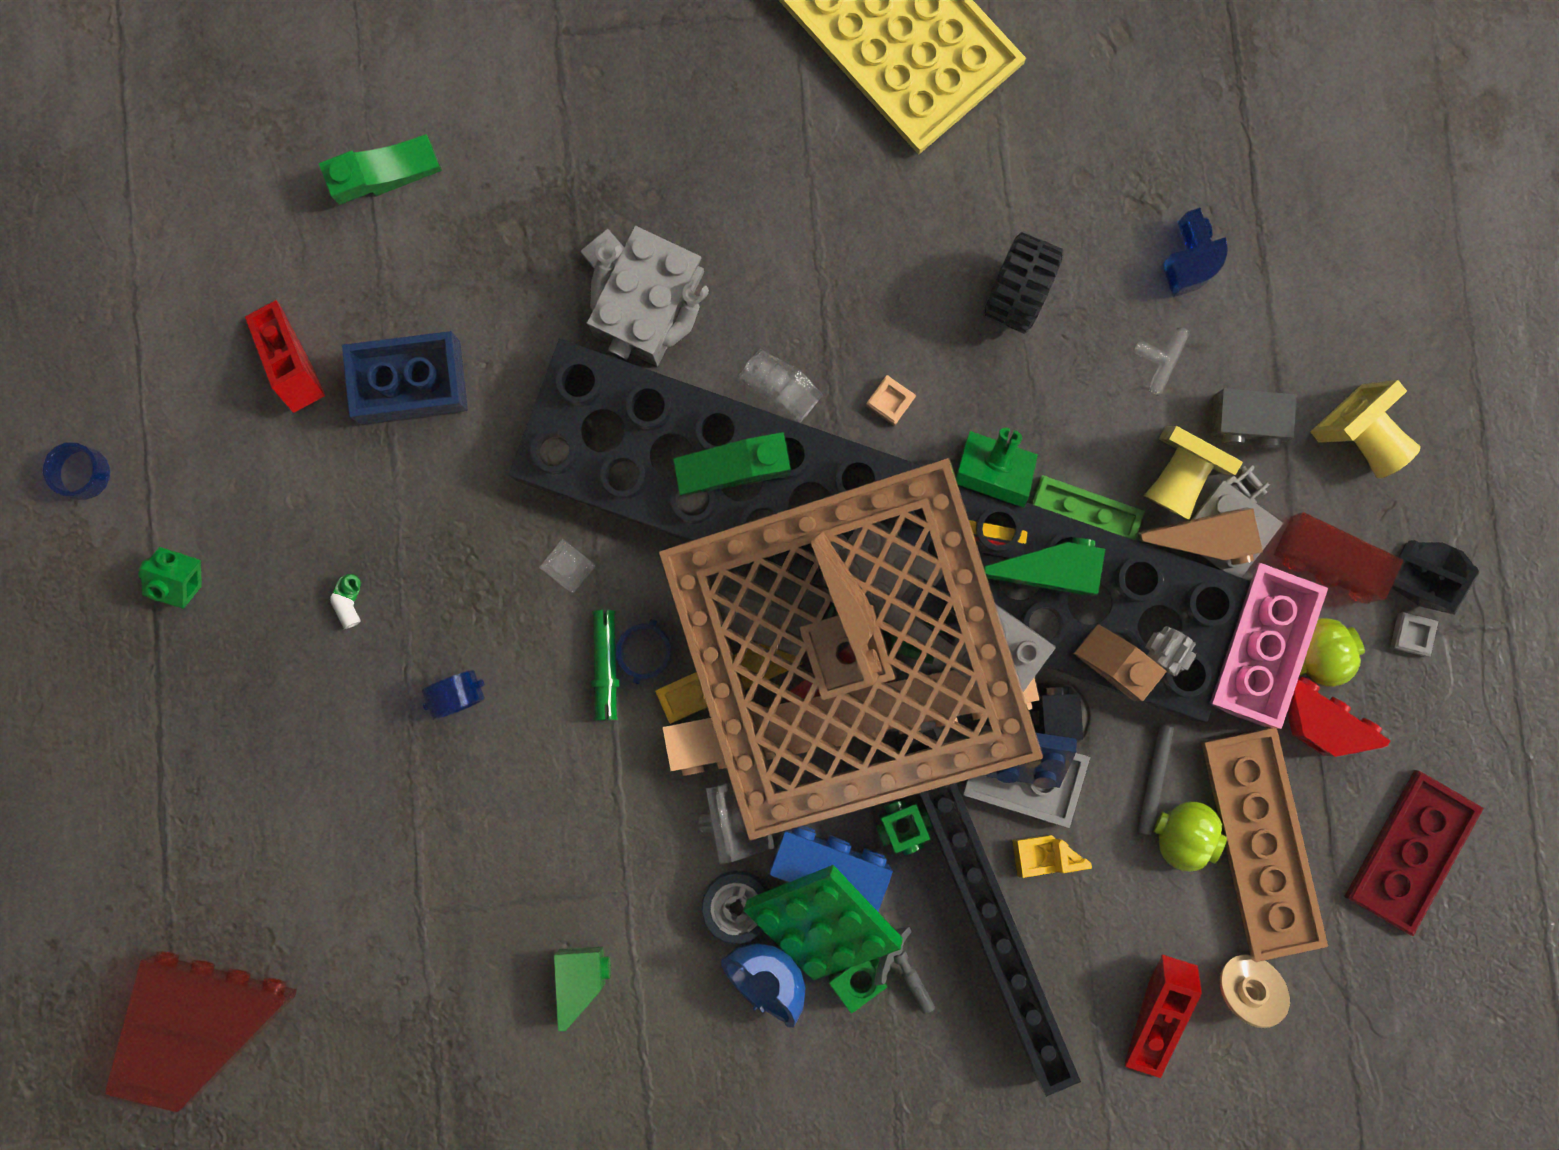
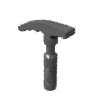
M909 926L898 928L896 931L903 938L901 949L881 956L874 983L875 985L885 984L887 980L886 975L890 970L891 963L894 961L900 965L903 971L902 977L913 994L916 1003H918L923 1014L930 1013L935 1009V1005L929 997L926 988H924L916 969L911 968L907 960L908 955L903 949L904 942L912 931Z

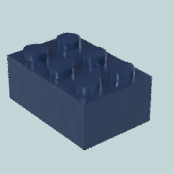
M452 331L342 345L349 417L358 423L369 424L468 411L461 343Z

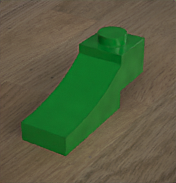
M427 134L374 150L353 152L351 150L319 163L329 192L339 205L372 192L375 196H379L442 171Z

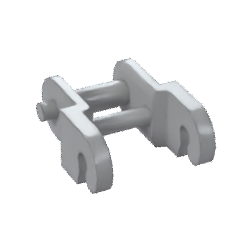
M1253 465L1248 469L1244 466L1241 468L1243 473L1237 478L1232 476L1226 482L1232 486L1236 485L1246 497L1257 503L1254 498L1260 493L1265 495L1267 493L1266 488L1270 484L1268 482L1262 484L1252 473L1255 468ZM1245 477L1257 489L1252 494L1240 482Z

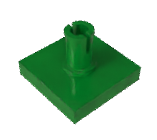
M1010 428L1000 429L997 440L969 431L955 477L957 484L1024 508L1029 498L1038 454L1018 448L1022 441V435L1016 430L1013 431L1008 443Z

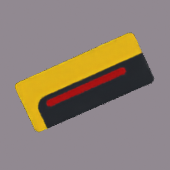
M969 520L979 552L1007 558L1024 555L1027 539L1026 531L1022 530L1020 539L1010 549L994 552L981 545L976 535L977 522ZM983 523V534L990 543L1005 545L1012 540L1015 529Z

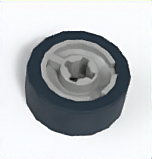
M734 870L721 874L710 883L703 896L701 913L705 926L714 937L725 943L743 944L753 941L764 931L744 910L739 914L733 913L730 910V904L739 899L742 901L743 907H745L747 899L769 891L760 878L749 872Z

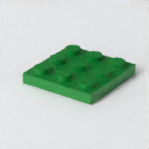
M834 865L747 899L744 907L745 913L786 954L791 956L793 961L812 980L901 949L903 940L901 935Z

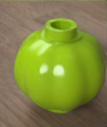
M1319 618L1299 676L1306 674L1317 684L1326 687H1336L1350 681L1360 667V655L1365 653L1364 645L1357 631L1353 627L1346 628L1338 620Z
M1199 802L1179 804L1169 814L1161 812L1153 832L1159 834L1160 852L1166 862L1178 870L1187 872L1203 869L1209 861L1215 864L1220 858L1227 837L1221 834L1222 823L1216 812L1211 807Z

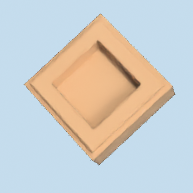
M886 375L866 403V407L895 426L916 395Z

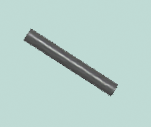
M1159 725L1137 831L1139 833L1152 835L1174 727Z

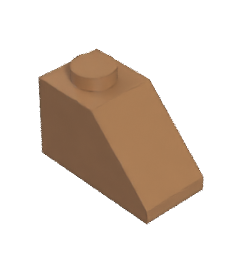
M1099 624L1094 627L1074 652L1077 657L1132 701H1144L1167 672L1139 648Z

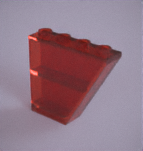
M158 951L155 955L141 960L105 1094L179 1112L192 1103L295 997L297 989L286 987L285 981L276 978H264V981L250 978L251 973L244 970L229 969L228 972L214 969L215 964L208 961L193 960L192 963L181 961L178 954L167 951Z

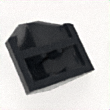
M1411 540L1408 541L1387 576L1385 584L1420 607L1455 615L1478 577L1479 569L1462 550L1443 542H1418Z

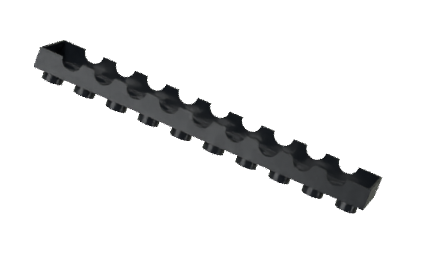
M559 338L508 475L517 482L562 498L565 497L587 504L610 515L627 521L637 522L660 530L675 538L691 542L746 524L749 517L760 510H767L773 514L789 510L788 501L792 491L803 483L812 482L820 484L829 492L830 496L845 492L846 490L842 484V475L852 466H862L868 469L873 476L874 482L923 466ZM586 369L594 374L595 384L593 389L587 395L581 397L568 394L565 390L567 376L574 370ZM646 393L659 395L665 403L663 413L653 421H642L634 415L636 400ZM597 410H610L616 413L624 424L625 433L622 442L618 447L609 452L591 450L586 446L581 436V427L585 418ZM716 417L729 420L735 428L734 435L727 444L784 432L785 442H794L803 450L804 460L798 468L791 470L790 476L763 481L759 493L750 500H732L721 489L707 491L709 494V505L703 513L696 516L686 515L678 508L680 493L677 477H668L658 473L650 460V451L654 442L667 434H678L686 438L690 442L694 453L718 447L706 442L702 435L705 424L710 419ZM552 437L563 438L569 444L567 459L557 466L545 465L540 459L542 444ZM623 461L635 464L639 469V479L633 488L626 491H618L610 486L608 476L615 464ZM958 485L968 519L977 522V538L981 545L990 551L1002 552L1010 549L1020 539L1022 530L1027 532L1024 555L1053 547L1059 540H1073V538L1096 541L1095 547L1105 549L1100 584L1110 594L1111 609L1107 617L1097 624L1115 634L1121 635L1126 641L1139 648L1146 655L1149 653V650L1145 648L1147 644L1143 642L1138 632V622L1142 613L1155 605L1166 606L1175 611L1181 621V633L1196 643L1191 652L1196 654L1193 662L1199 669V681L1193 689L1184 691L1176 686L1171 674L1165 673L1143 702L1195 722H1208L1213 707L1210 702L1251 581L1027 502L1023 508ZM1002 515L1010 521L1015 532L1009 543L995 545L985 538L983 523L988 516ZM906 518L902 525L900 537L915 546L924 527ZM855 530L839 534L838 536L848 541ZM930 532L921 548L927 553L932 540ZM812 544L801 546L802 548L815 554ZM790 550L767 557L766 559L782 567ZM979 552L983 567L1009 559ZM797 553L788 571L806 580L814 562ZM1132 564H1141L1151 572L1152 586L1145 595L1132 593L1125 584L1126 570ZM819 568L812 583L828 589L821 568ZM943 575L934 587L949 594ZM987 578L995 604L1029 627L1030 617L1037 609H1048L1056 615L1059 629L1057 634L1049 640L1056 648L1042 667L1062 672L1093 686L1123 694L1074 654L1097 624H1083L1071 615L1068 608V592L1039 587L1038 591L1030 598L1016 600L1003 593L999 587L998 580ZM919 587L909 600V605L915 606L923 591L922 588ZM1205 588L1216 591L1223 602L1222 612L1214 620L1205 619L1196 608V598ZM929 592L920 610L939 620L948 602ZM952 607L944 623L961 631L954 607ZM920 619L924 623L931 625L930 623Z

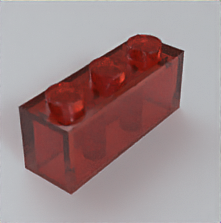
M1305 512L1291 516L1274 553L1275 556L1284 559L1282 562L1284 566L1297 572L1307 570L1317 575L1315 579L1317 582L1331 588L1340 586L1350 591L1349 597L1364 604L1386 600L1404 561Z

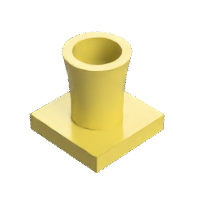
M1399 380L1362 384L1310 431L1318 442L1354 440L1367 459L1376 478L1387 477L1402 469L1420 451V445L1405 434L1385 412L1407 392Z
M1166 426L1159 440L1177 450L1144 497L1190 520L1196 500L1212 469L1221 474L1236 475L1243 462L1178 426Z

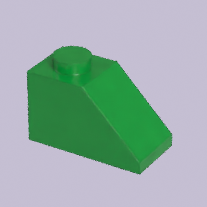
M603 946L559 949L554 955L558 1032L566 1031L602 990L605 985V979L611 978L610 957H604Z

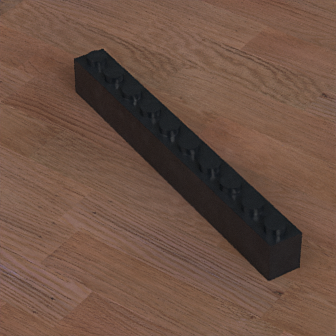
M929 727L919 731L938 741L933 728ZM908 736L896 741L899 751H901ZM913 739L906 754L930 747ZM953 783L917 793L922 806H924L932 825L931 828L1039 1087L1047 1097L1080 1083L1081 1080L957 784Z

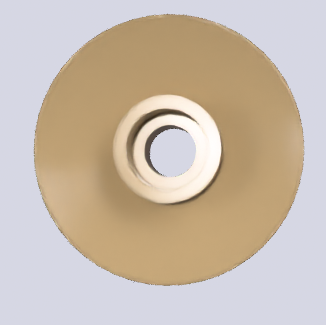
M1239 955L1224 965L1220 974L1221 993L1229 1009L1240 1020L1254 1027L1270 1028L1280 1023L1286 1017L1290 1007L1289 991L1280 973L1267 961L1254 962L1251 960L1250 955Z

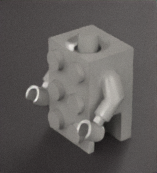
M635 226L623 251L622 247L618 244L613 249V255H609L605 250L607 239L600 242L595 248L598 261L596 262L591 280L590 307L593 312L587 325L594 337L610 344L607 352L616 358L627 361L629 355L632 354L658 367L667 347L674 346L691 332L700 308L698 303L706 298L709 289L707 286H704L700 296L694 294L704 274V268L698 266L702 259L701 256ZM619 257V259H618V261H617V263H616V265H615V267H614V264L612 263V261H614L616 258Z

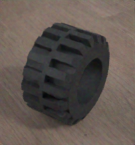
M1025 232L1019 233L1008 251L986 301L984 317L1023 334L1029 331L1036 321L1063 259V249Z

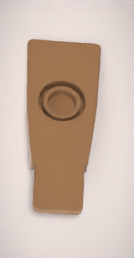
M821 532L811 540V544L843 628L856 656L864 681L867 686L876 683L878 679L877 672L881 671V664L874 649L869 650L867 646L875 630V619L866 595L826 535Z

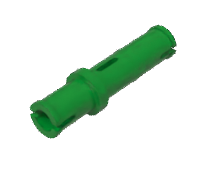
M603 610L592 611L594 680H591V688H594L595 692L594 721L605 720V705L607 706V720H618L616 687H619V679H616V611L606 610L604 625Z

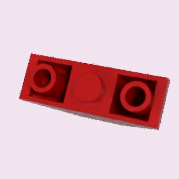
M1302 676L1298 679L1287 711L1291 732L1294 737L1321 755L1332 757L1388 746L1391 740L1380 734L1382 728L1366 718L1359 720L1349 713L1351 707L1343 701L1331 697L1330 700L1318 693L1320 687L1311 680Z

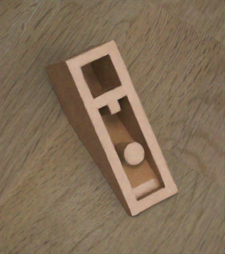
M1248 507L1137 532L1139 540L1225 561L1231 560L1232 565L1254 561L1253 554L1263 552L1254 509Z

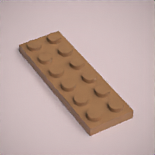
M1266 728L1201 742L1218 817L1222 823V835L1227 837L1225 848L1251 960L1260 962L1328 947L1277 728Z

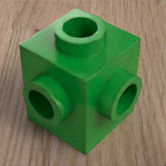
M159 547L149 559L147 558L142 562L139 568L138 577L141 579L142 596L184 609L202 587L201 560Z
M904 798L885 805L884 809L886 812L879 815L882 824L876 826L883 846L891 844L895 853L902 851L903 855H908L924 848L923 842L930 840L927 829L932 827L924 806L917 808L913 801L906 804ZM902 818L909 821V828L904 832L896 829V822Z

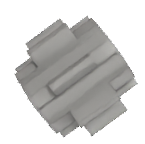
M1168 626L1164 627L1161 633L1154 632L1145 646L1149 650L1147 656L1167 671L1166 673L1177 676L1180 670H1188L1196 657V654L1191 652L1196 643L1186 635Z

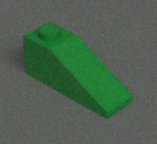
M784 432L744 439L673 458L680 496L787 477L791 473Z
M1073 538L1072 543L1066 542L984 567L986 577L989 579L1091 597L1097 595L1099 591L1105 549L1095 547L1096 541Z

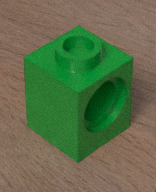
M878 958L828 976L829 984L851 1014L888 987L886 982L883 985H875L874 983L879 963ZM857 971H865L871 976L869 984L864 988H856L850 983L852 975Z

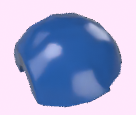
M751 944L736 948L721 959V966L726 976L735 988L754 1005L753 1010L758 1009L762 1013L767 1011L783 1021L787 1028L795 1026L803 1011L806 988L801 970L791 956L773 946Z

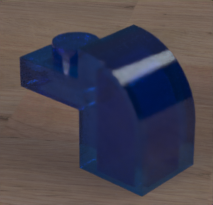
M1201 208L1186 212L1178 222L1186 250L1171 254L1162 264L1173 297L1198 290L1206 285L1221 270L1227 257L1228 246L1226 237L1215 241L1211 240L1213 236L1212 226L1209 219L1203 217Z

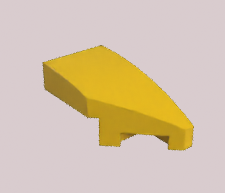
M1052 835L1012 840L1017 877L1025 878L1055 872L1068 873L1092 868L1091 862L1079 856L1062 839H1056Z

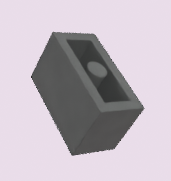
M1223 388L1214 395L1211 438H1223L1222 443L1227 445H1243L1246 440L1258 441V446L1262 448H1280L1281 444L1294 438L1297 394Z

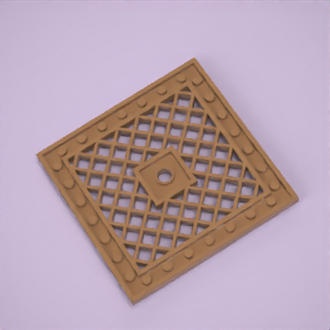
M949 458L659 552L749 840L1043 758ZM923 508L926 521L910 512ZM899 516L891 533L873 524ZM906 518L924 527L915 546L897 537ZM863 527L854 544L837 536ZM869 530L887 539L878 557L860 548ZM821 532L826 535L831 544L835 542L850 550L844 563L848 570L857 554L875 563L866 581L853 574L852 576L858 585L862 587L865 595L869 591L886 600L879 616L874 604L870 605L875 619V630L867 646L869 650L874 649L881 664V671L877 672L878 679L876 683L870 685L873 687L865 702L849 694L850 692L870 686H867L864 681L857 659L855 662L847 663L842 661L838 655L839 645L842 642H849L839 615L824 619L828 609L834 602L830 592L812 583L820 566L816 555L801 547L811 544V540ZM929 532L938 558L921 549ZM893 542L911 551L903 570L884 561ZM790 550L782 567L766 559L767 557ZM797 553L814 562L806 580L788 571ZM917 555L936 564L927 583L909 574ZM754 562L746 578L730 570ZM761 565L778 573L770 591L753 582ZM881 567L899 576L890 594L872 585ZM941 569L949 594L933 586ZM719 573L712 586L709 576ZM726 576L742 584L735 601L718 593ZM785 577L802 586L794 603L777 595ZM904 580L923 589L914 607L896 598ZM749 589L766 597L758 614L741 605ZM808 590L826 599L817 616L800 607ZM929 592L948 602L939 620L920 610ZM717 601L731 608L724 623ZM773 601L790 610L782 627L764 618ZM892 604L911 613L902 631L884 622ZM952 607H954L961 632L944 623ZM737 612L754 621L746 637L729 629ZM796 614L813 622L799 627L802 638L788 631ZM916 617L935 626L926 644L908 635ZM760 625L777 633L770 650L753 642ZM882 629L898 637L890 654ZM940 630L960 639L951 657L932 647ZM728 638L742 645L736 658H734ZM784 638L801 646L793 663L776 654ZM903 641L922 650L914 668L895 658ZM964 643L973 669L956 660ZM748 649L765 657L758 673L741 665ZM806 652L814 674L799 667ZM927 654L947 663L938 681L919 671ZM772 661L789 670L781 686L764 678ZM894 666L909 674L901 691L884 683L897 678ZM952 667L971 676L963 694L943 684ZM740 674L753 681L747 695ZM795 674L813 683L805 700L787 690ZM915 678L934 687L926 704L906 695ZM976 680L984 705L967 697ZM759 685L777 694L769 710L752 701ZM817 689H819L822 701L836 697L829 712L811 703ZM878 689L897 698L889 715L870 705ZM939 691L958 700L950 718L931 708ZM783 698L800 706L793 723L775 714ZM842 700L861 709L853 725L834 716ZM902 702L921 711L913 728L894 718ZM963 704L983 714L974 731L955 721ZM751 710L765 717L758 731ZM806 710L824 720L816 736L799 727ZM866 713L885 722L877 738L858 729ZM926 715L946 725L938 741L918 731ZM987 718H989L992 730L980 733ZM771 721L788 730L781 746L763 737ZM830 723L848 733L840 749L822 739ZM889 726L909 735L901 751L881 742ZM950 728L967 736L942 744ZM794 734L812 743L804 759L787 750ZM854 736L872 746L864 762L846 753ZM913 739L930 747L906 754ZM763 747L776 753L770 767L768 766ZM817 747L836 756L828 772L810 763ZM877 749L893 757L892 759L869 765ZM782 757L800 767L792 782L775 773ZM841 760L857 768L834 775ZM805 770L821 778L798 785ZM774 783L785 789L776 791Z

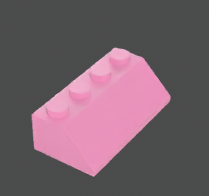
M1257 563L1210 704L1233 716L1263 727L1282 729L1328 588L1265 564Z

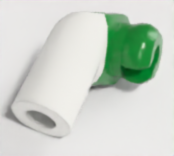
M346 574L340 577L330 598L331 604L344 629L351 628L361 622L353 607L360 591L361 581L354 574Z

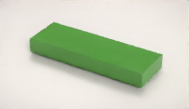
M1044 475L1039 479L1031 504L1132 540L1136 539L1145 513L1141 509Z

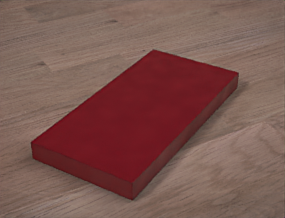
M1414 770L1344 897L1406 934L1414 936L1484 808L1423 772Z

